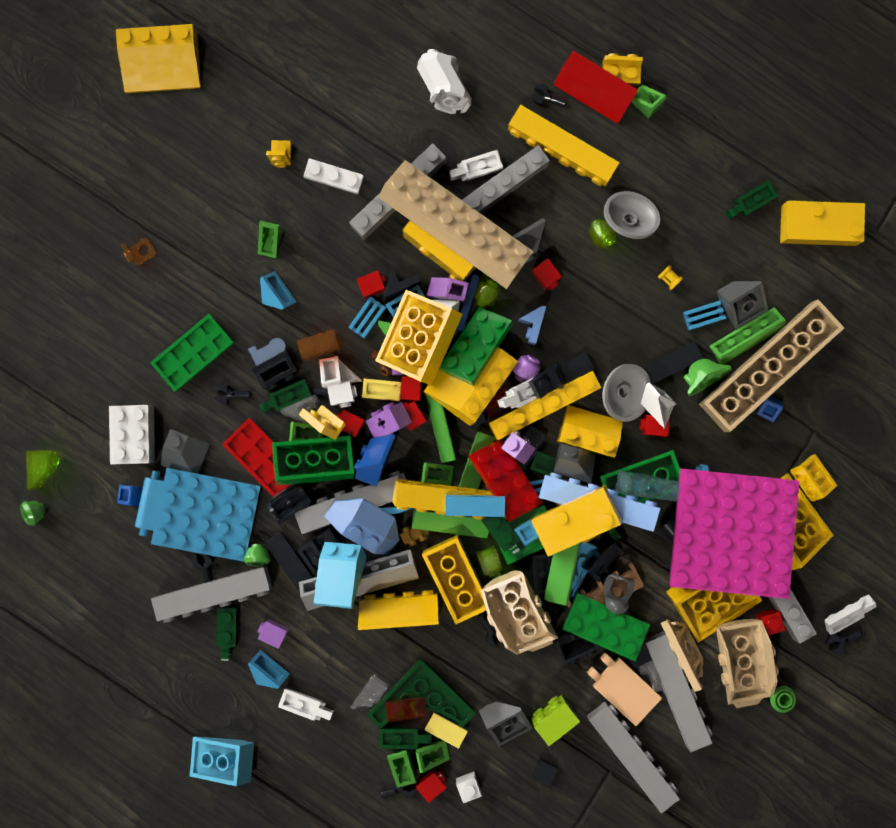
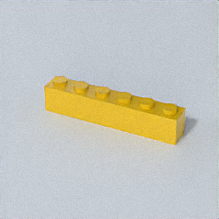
M522 105L519 106L509 123L508 130L511 135L516 138L521 137L525 139L526 143L531 147L535 148L539 145L545 155L548 157L554 156L559 159L562 165L566 167L571 166L576 169V173L581 176H588L598 186H606L619 164L618 161Z
M591 371L565 384L563 389H555L541 399L538 398L488 424L496 440H500L512 432L600 389L601 386L594 372Z
M396 479L392 502L394 506H397L396 508L401 510L416 508L418 512L432 510L436 514L445 515L446 495H493L488 490ZM472 516V518L480 519V520H482L484 517H486V516Z

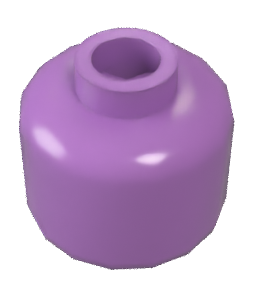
M530 354L520 356L518 363L513 368L516 374L514 377L521 383L536 377L541 371V366L539 365L541 362Z

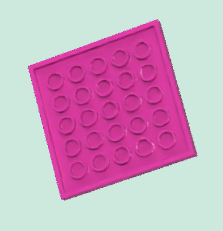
M680 469L669 586L789 599L800 481Z

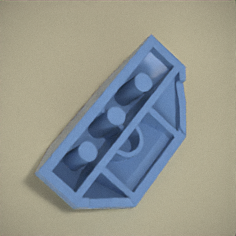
M364 498L335 500L324 515L341 535L358 545H362L363 548L373 554L389 555L399 541L395 517Z

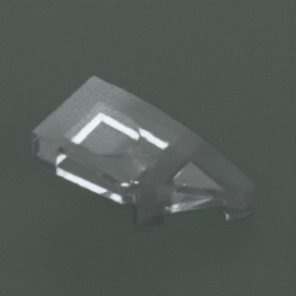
M650 661L640 666V675L648 674L653 691H661V678L653 663Z
M372 675L350 708L372 707L374 703L378 702L388 685Z

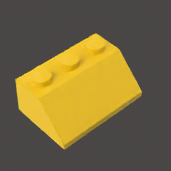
M567 405L557 442L615 458L621 439L623 421Z

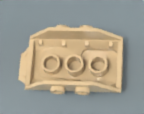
M515 570L499 576L481 590L488 614V622L491 626H494L497 631L498 640L503 642L506 649L516 655L527 650L533 652L553 644V640L558 638L551 625L549 614L543 611L539 596H535L523 572Z
M742 619L722 623L717 626L720 652L718 660L723 668L721 679L726 687L728 705L734 704L736 708L759 704L763 698L771 697L777 686V675L779 672L777 665L774 663L775 648L769 639L762 620Z

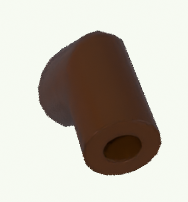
M375 349L371 358L376 360L379 351ZM380 363V373L383 376L392 373V368Z

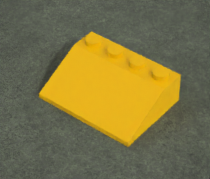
M193 24L116 29L117 51L125 93L201 88L198 33Z
M405 290L375 361L432 386L463 314Z
M497 348L474 386L439 369L432 386L428 385L423 392L471 426L479 418L518 361L504 350Z
M789 473L780 478L793 480ZM800 488L798 493L792 570L802 568L834 536Z
M672 587L666 591L674 607L698 643L716 632L717 626L722 623L731 622L762 602L761 597L755 595Z
M424 590L422 594H414L413 591L403 592V595L395 596V593H385L383 597H376V594H368L360 599L358 630L439 624L438 594L433 593V590Z

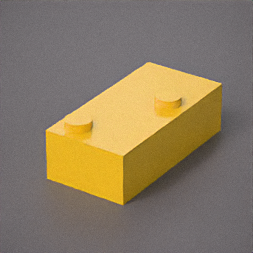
M787 201L781 206L780 243L857 246L864 242L865 203Z
M409 221L403 229L404 238L418 248L421 253L450 274L449 278L465 282L476 269L474 265L412 221Z
M606 485L537 515L531 520L547 556H551L621 525L623 521Z
M458 535L423 551L422 556L455 624L486 611L481 592L483 586Z

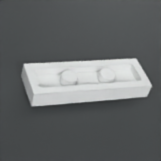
M310 158L303 176L306 179L354 194H359L364 178L362 174Z

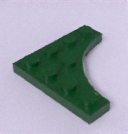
M420 658L367 713V716L381 729L386 723L403 713L434 711L451 718L461 727H464L476 714V711Z

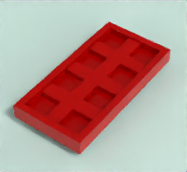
M248 418L222 445L274 497L291 484L276 486L272 448L274 441L251 418Z
M500 439L470 454L469 459L493 496H505V516L511 522L539 507L543 502L515 458L502 449L504 441Z

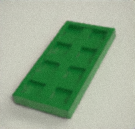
M478 307L444 359L440 370L474 386L513 325L512 320Z
M208 314L150 363L172 390L177 392L235 343L211 314Z
M577 593L562 629L636 661L650 625L627 614H614L606 605Z

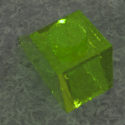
M56 450L26 451L27 490L39 489L57 470L59 456L56 454Z
M495 546L476 552L484 576L492 577L500 574L499 570H502V566Z

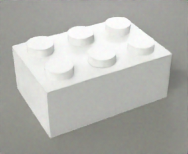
M109 406L110 464L155 463L154 406Z

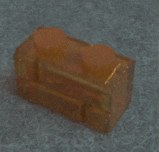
M334 329L326 331L325 334L320 333L297 341L301 357L304 361L341 350Z

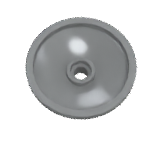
M622 191L615 193L608 198L604 206V216L609 226L618 234L628 238H647L656 232L660 224V214L656 206L648 198L635 192Z
M623 364L615 368L607 377L603 387L602 398L606 411L614 419L625 422L632 421L646 410L641 404L646 384L648 382L651 383L643 368L634 364Z

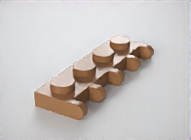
M630 562L628 563L630 570L620 576L634 580V592L644 585L633 563ZM615 578L611 585V594L617 598L624 597L627 591V582ZM596 581L598 587L586 594L583 589L579 590L581 595L606 605L604 584L602 585L601 581ZM570 600L568 601L569 610L573 604V601L570 602Z

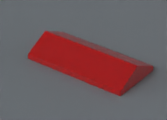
M575 51L567 59L554 83V86L617 124L638 91L635 87Z

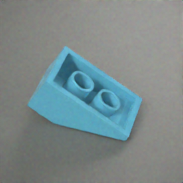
M324 542L319 558L314 597L315 605L352 609L367 559L362 545Z
M193 737L190 777L232 786L250 783L254 742L237 739Z

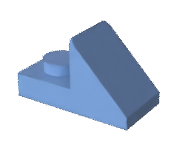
M541 306L518 320V322L532 325V328L528 327L525 337L528 339L527 344L535 346L546 306Z

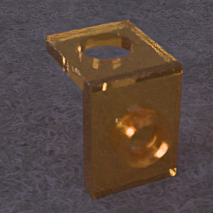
M148 238L141 240L132 247L125 243L121 245L125 251L123 255L126 260L133 262L137 266L157 254ZM142 245H146L149 248V253L146 256L139 254V248Z

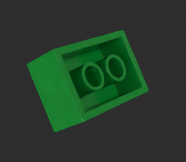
M541 504L511 522L506 520V522L514 531L515 528L529 519L532 520L535 516L547 510L544 504ZM539 538L526 546L523 545L521 540L516 543L523 553V556L519 559L544 548ZM500 547L508 565L517 561L510 549L504 552Z

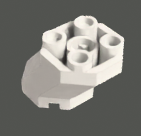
M430 49L427 53L422 54L417 65V69L431 93L430 102H435L434 107L437 110L449 114H456V110H461V113H465L470 107L472 99L458 75L459 66L456 63L457 59L454 56Z

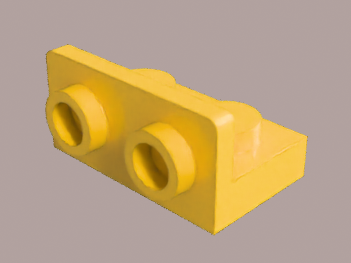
M611 53L604 57L602 68L631 86H639L641 84L643 57H638L636 54L619 56V54Z
M323 405L320 406L317 412L313 409L311 411L302 409L299 414L320 433L335 440L345 426V422Z
M816 454L811 455L802 464L790 470L795 480L800 481L799 485L812 502L824 498L838 486Z

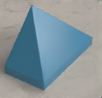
M275 271L260 278L262 304L283 310L297 302Z
M259 650L248 664L257 685L278 689L290 674L262 650Z

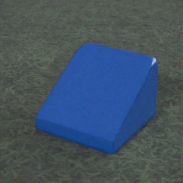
M770 395L760 404L756 414L774 422L783 409V401Z
M120 484L117 503L139 506L143 487Z

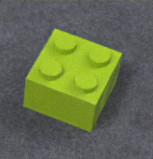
M562 695L553 697L548 702V706L544 709L539 708L533 713L534 717L531 718L534 728L548 746L552 745L580 723L575 711Z

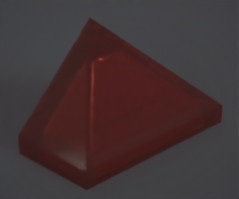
M499 388L485 409L491 422L518 409L516 407L512 409L510 406L499 408L497 400L506 396L505 392L509 391L508 388Z
M424 697L385 702L388 722L426 717Z

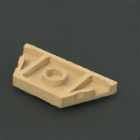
M670 620L661 622L669 639L670 648L676 653L679 666L684 670L694 692L702 690V684L698 678L703 677V657L686 623L676 621L671 623Z

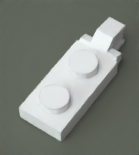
M498 150L461 161V163L457 164L458 168L450 170L449 174L451 180L461 178L462 181H468L503 170V165Z
M531 379L505 392L506 396L497 400L499 408H507L509 406L512 409L515 407L519 408L537 399L528 383Z
M870 595L860 598L858 602L847 605L838 613L829 615L824 620L826 630L830 635H833L864 618L865 613L876 608V602Z
M287 687L284 689L278 706L313 721H320L321 717L330 720L334 710L326 708V703Z

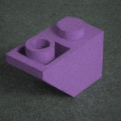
M432 277L427 296L439 300L460 301L459 305L463 306L469 283L452 278Z

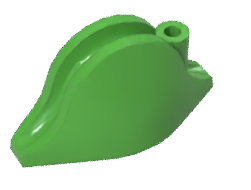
M708 359L695 361L690 366L689 373L684 376L685 381L690 386L688 396L690 397L714 384L731 371V366L720 365Z

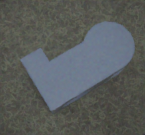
M275 338L268 345L260 349L253 346L248 350L257 366L279 353L287 351V344L282 339Z

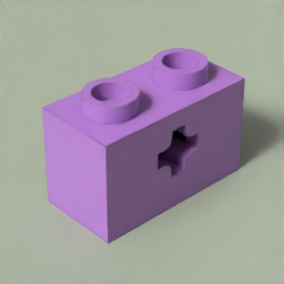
M393 402L382 407L384 411L381 409L371 414L372 418L366 421L374 438L393 434L412 423L402 402L396 405Z

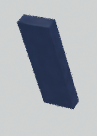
M473 274L461 311L463 315L456 329L457 332L462 333L465 329L480 281L478 275Z

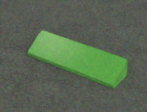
M773 307L710 345V349L718 362L724 365L779 332L786 325V320Z
M425 393L441 462L453 461L456 458L443 406Z
M477 431L470 454L494 443L495 437ZM468 457L459 487L478 489L482 478Z
M414 509L412 529L487 538L489 530L480 519L470 516L440 515L432 511L418 512Z
M580 543L553 554L544 600L568 606Z

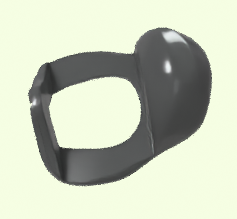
M610 574L606 577L603 586L605 604L612 613L620 615L628 610V600L633 593L635 585L632 578H624L617 574ZM615 578L627 582V591L622 598L614 597L611 594L610 589Z

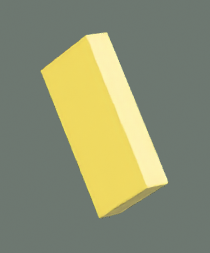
M364 378L362 398L400 401L402 382Z
M433 712L425 727V731L458 749L468 732L467 729L436 712Z

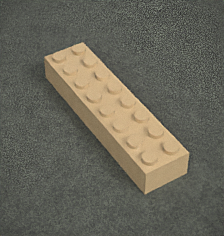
M406 160L382 188L379 196L382 201L506 289L533 253L527 246Z
M819 300L811 302L700 402L699 405L724 432H731L840 333L844 327Z

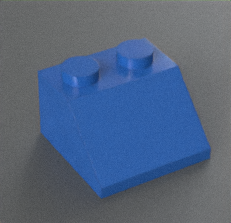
M390 434L371 438L368 445L363 446L360 454L363 457L361 460H357L354 470L357 471L355 479L377 487L389 459L396 435Z

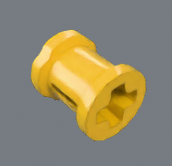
M671 265L658 276L659 279L662 278L670 290L683 279L671 269Z

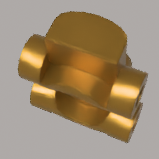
M408 526L402 529L403 533L400 536L404 544H409L411 547L417 544L415 541L417 539L420 542L426 540V535L429 532L427 530L410 529Z

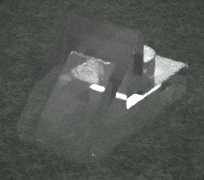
M313 395L281 409L280 412L309 424L299 414L302 409L311 411L317 408L316 404L320 403L317 395Z

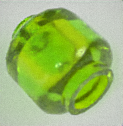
M596 219L591 223L588 231L595 246L602 248L611 246L615 242L617 235L606 219Z
M488 278L480 280L474 298L477 300L476 304L483 308H486L487 305L494 306L501 294L500 285Z

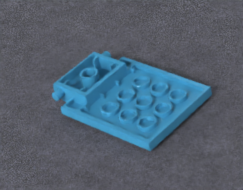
M171 468L166 469L164 480L159 479L160 472L152 471L151 478L145 477L135 527L140 528L139 535L147 536L148 530H152L151 544L244 562V557L249 547L261 486Z

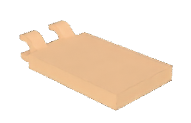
M604 652L600 659L608 667L602 674L593 667L587 671L596 681L593 687L630 722L637 726L662 697L619 657L614 661Z

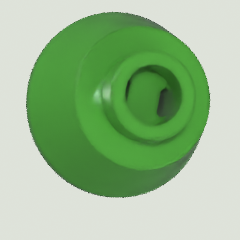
M24 501L20 506L24 521L31 526H35L43 519V514L46 513L43 504L37 501Z
M253 544L252 547L248 548L244 562L249 566L262 567L268 565L270 557L264 545Z
M779 686L770 697L771 705L778 712H789L796 704V694L787 686Z

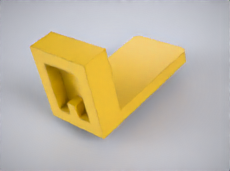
M271 141V151H267L266 155L272 165L278 168L291 165V141Z

